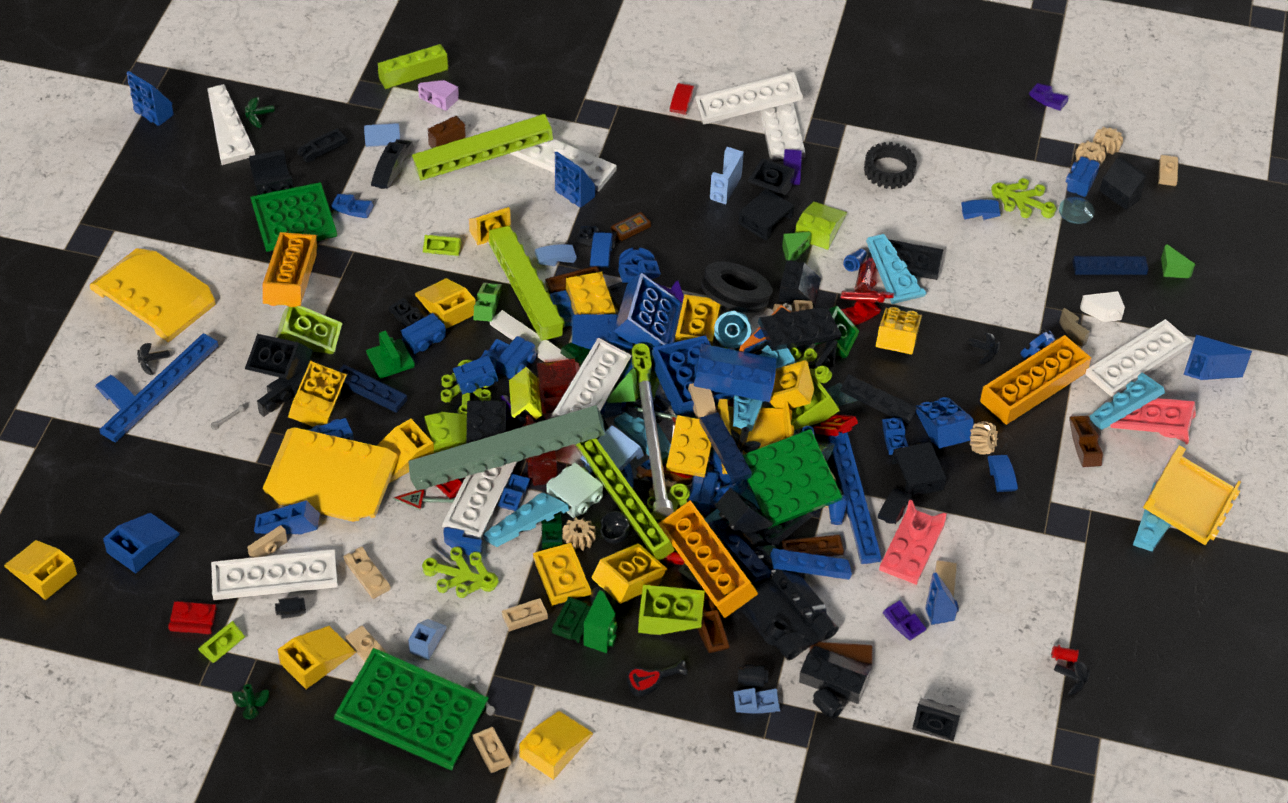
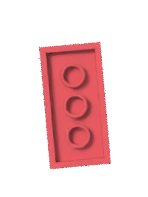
M1157 398L1110 426L1111 428L1159 432L1162 436L1177 438L1188 444L1191 421L1196 416L1195 401Z
M909 500L907 511L880 564L879 570L917 585L945 526L947 513L930 516L917 511L913 501Z

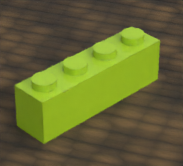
M441 44L378 63L379 79L385 89L448 70L447 53Z

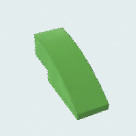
M482 284L477 293L473 320L492 322L498 306L502 284Z

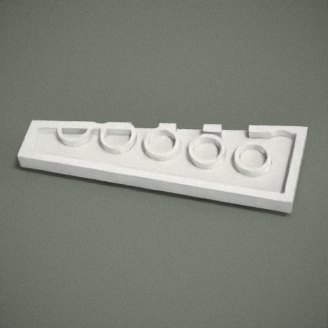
M225 85L208 88L221 164L225 165L255 155V151Z

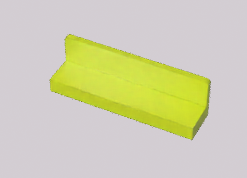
M525 367L509 380L511 416L515 418L526 409L537 420L542 416L539 379Z

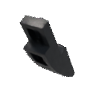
M396 139L395 142L387 144L374 171L371 181L372 187L380 189L389 188L401 172V163L413 149V141Z
M307 368L289 380L278 378L266 386L267 394L257 400L259 414L265 417L282 403L287 402L292 396L295 397Z

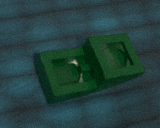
M561 512L554 514V518L548 522L545 519L541 521L542 549H550L562 545Z

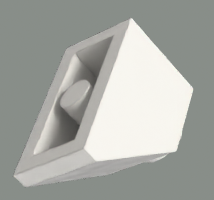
M1118 291L1083 295L1080 305L1081 311L1103 322L1122 320L1125 309Z

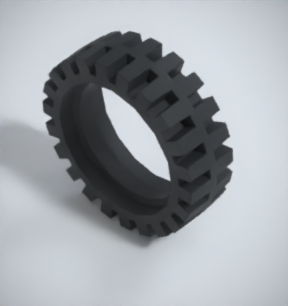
M882 142V145L878 143L867 151L864 162L865 176H867L868 180H871V183H877L878 187L884 185L885 189H888V186H891V189H895V186L898 189L902 188V185L905 187L908 183L912 182L915 176L917 164L915 154L911 153L912 150L910 149L906 150L904 145L900 147L899 143H896V145H893V142H889V145L886 142ZM881 158H894L903 162L907 169L899 173H887L876 168L873 163Z

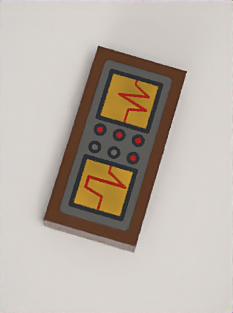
M640 212L611 226V231L617 232L618 238L623 241L650 228L651 222Z

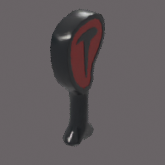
M680 659L676 665L662 670H647L641 667L632 668L627 673V685L635 696L642 697L648 695L658 688L663 678L674 674L686 676L688 674V670L685 668L686 661Z

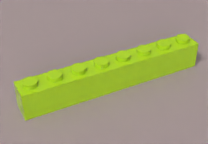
M542 114L412 154L414 167L420 181L551 141L553 140L552 128L546 115Z
M510 226L489 230V245L540 340L543 341L562 336L563 328L565 327L564 319L559 316L556 305H553L551 302L550 294L545 291L543 281L539 280L537 271L532 267L529 256L525 255L523 245L518 242L517 234L512 231Z
M590 439L575 444L653 556L660 561L675 550L668 537L597 439Z

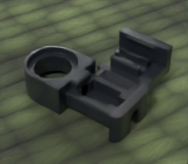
M657 394L653 402L654 411L665 414L670 410L671 402ZM637 398L636 401L626 402L625 412L635 419L639 417L644 420L643 412L638 411V408H642L641 400ZM655 415L656 423L659 424L662 417Z

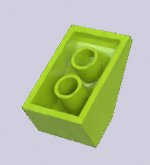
M813 202L800 216L796 224L795 233H812L810 244L828 250L847 212Z
M287 306L282 314L276 338L298 342L312 349L313 352L334 354L342 323L303 306Z
M811 377L814 386L811 403L791 409V425H794V430L824 422L840 411L832 397L816 377Z
M441 412L424 416L426 434L434 444V453L466 444L467 414Z
M643 585L638 633L661 635L701 628L705 591Z

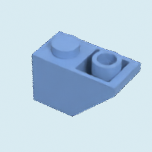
M430 619L419 622L409 638L410 654L429 660L447 626Z

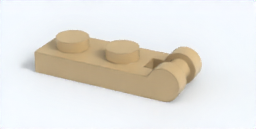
M362 546L357 548L356 552L343 556L348 567L372 599L391 590L390 584L368 557ZM358 559H360L361 562H359L358 564H356L355 561L358 560Z

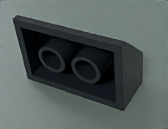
M257 333L245 369L289 380L307 368L313 350L298 342Z
M814 645L807 654L801 668L799 683L815 689L828 688L835 696L859 704L873 666Z

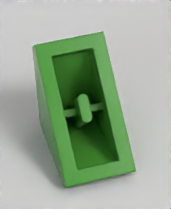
M800 232L783 235L782 247L786 260L796 261L810 246L812 233Z
M1168 244L1165 245L1161 257L1163 276L1190 278L1195 264Z
M634 368L630 370L606 401L608 403L637 400L639 391L636 370Z

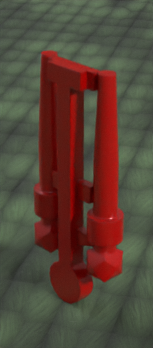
M885 291L841 292V299L878 301L883 303L885 298H894V293H886Z

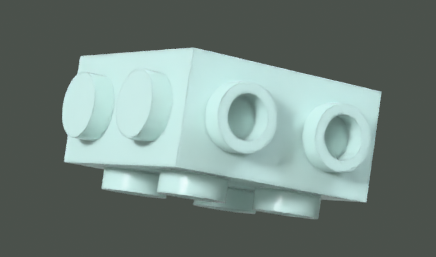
M573 463L571 466L564 468L557 477L549 480L547 483V494L566 503L569 511L566 513L573 518H577L580 514L583 515L590 506L602 499L603 484L598 478L591 476L584 467Z

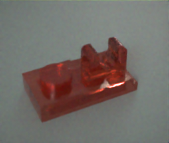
M872 257L860 266L853 292L875 291L873 287L877 282L871 279L876 271L875 262Z

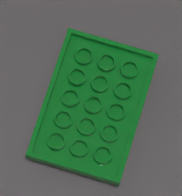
M373 648L338 708L335 719L449 770H453L489 698Z

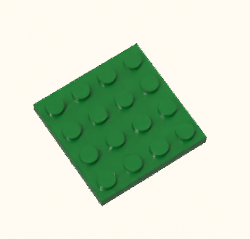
M321 182L251 197V203L266 252L275 249L280 232L317 235V241L337 237L335 224Z
M811 429L742 455L752 472V476L747 479V482L759 509L773 523L771 527L842 500V495Z

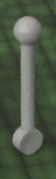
M244 405L238 406L237 410L220 421L212 422L211 428L217 430L219 425L239 412H244L246 407Z
M431 541L426 543V548L432 549L450 567L458 568L456 562L451 561L435 548Z
M472 679L470 686L474 687L477 693L483 695L478 687V681ZM487 703L486 713L493 715L495 709Z

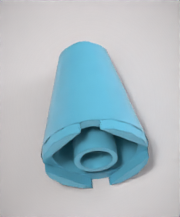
M727 311L721 314L714 326V335L717 341L727 348H739L751 336L752 332L747 316L737 311Z

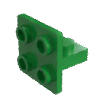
M386 331L379 333L380 346L366 350L379 378L415 367L402 339L394 341L392 337L389 338Z

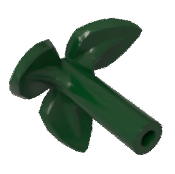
M256 97L248 102V106H245V115L255 127L260 128L262 124L257 115L274 112V106L257 108L259 98Z
M245 684L243 686L244 693L234 691L232 692V698L238 707L247 706L243 711V716L246 719H253L259 713L255 706L265 705L269 698V690L260 691L254 696L252 686Z

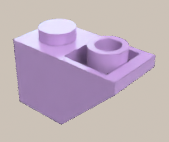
M445 80L418 84L419 98L445 111L459 100L458 87Z

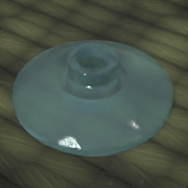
M1070 197L1060 203L1059 213L1068 222L1083 224L1093 218L1094 207L1083 198Z

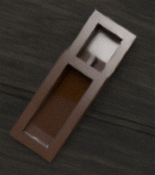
M1089 416L1069 417L1075 449L1082 467L1102 466L1103 452L1098 444L1099 436Z
M706 595L704 596L702 624L698 631L708 652L713 653L729 649V644L718 610L715 609L710 597Z

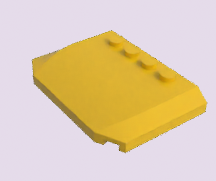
M140 248L133 250L89 284L90 289L102 298L107 296L153 327L155 334L168 343L216 305L208 285L158 252Z
M300 428L287 429L263 490L274 498L279 505L289 506L307 500L322 515L352 522L360 521V518L369 516L370 518H375L398 461V455L384 447Z

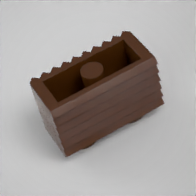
M454 115V117L428 128L429 146L435 148L466 138L464 122Z

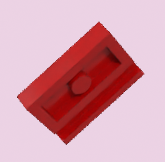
M833 415L826 421L821 422L820 426L813 427V429L819 435L838 436V432L847 433L851 431L852 427L858 424L855 416Z
M174 602L171 621L168 626L169 631L211 634L217 610L216 605Z

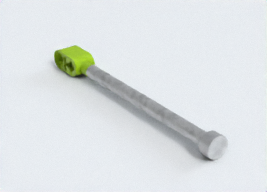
M639 343L632 348V368L636 370L637 382L639 383L656 502L653 503V514L657 519H665L674 512L673 504L667 498L650 384V351L647 345Z

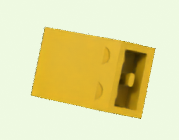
M447 278L415 293V296L431 314L434 313L438 320L445 325V329L474 316L475 298L465 287Z
M896 307L886 308L879 326L876 347L913 354L922 315L915 311H900Z
M310 361L292 402L288 417L313 427L327 424L345 381L346 374Z
M412 419L395 427L377 445L387 448L398 455V461L389 483L409 472L408 461L434 454L433 442Z
M37 540L4 565L5 568L45 600L77 575L74 562L60 549Z
M330 626L296 636L277 649L280 664L305 689H308L356 653Z

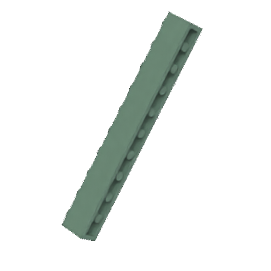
M597 405L408 461L410 480L418 491L566 446L575 445L583 441L596 439L605 435L602 415Z

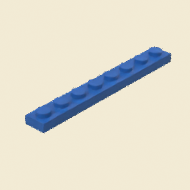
M204 333L200 335L99 429L101 435L116 443L218 347V341Z
M839 433L838 436L828 435V442L842 495L846 497V510L860 563L881 562L879 546L848 433Z

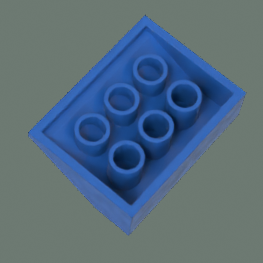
M640 272L626 286L614 332L628 342L634 344L642 343L652 349L653 347L674 343L683 303Z
M706 335L653 347L651 364L668 401L671 402V407L676 416H696L693 410L694 402L688 388L689 384L695 381L701 344L710 345ZM711 391L715 406L718 405L719 399H729L734 396Z
M701 344L694 386L715 392L770 402L776 374V358Z

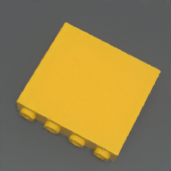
M719 399L717 412L729 433L731 434L730 430L733 429L740 435L742 429L733 426L734 407H728L727 399ZM785 401L783 409L761 408L753 430L749 431L746 442H760V449L793 436L794 425H791L792 410L789 409L788 402ZM722 464V473L728 474Z
M1179 445L1169 459L1142 508L1206 545L1210 539L1214 540L1218 535L1219 530L1217 527L1222 526L1226 519L1224 514H1228L1233 506L1231 500H1235L1239 495L1240 490H1238L1241 481H1238L1234 487L1184 458L1182 455L1186 449Z

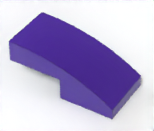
M1037 83L1029 92L1030 96L1038 102L1059 111L1068 103V96L1054 93L1051 86Z
M784 149L783 165L795 169L793 185H800L802 150Z
M900 600L882 612L896 630L910 641L927 630L916 614L911 615Z

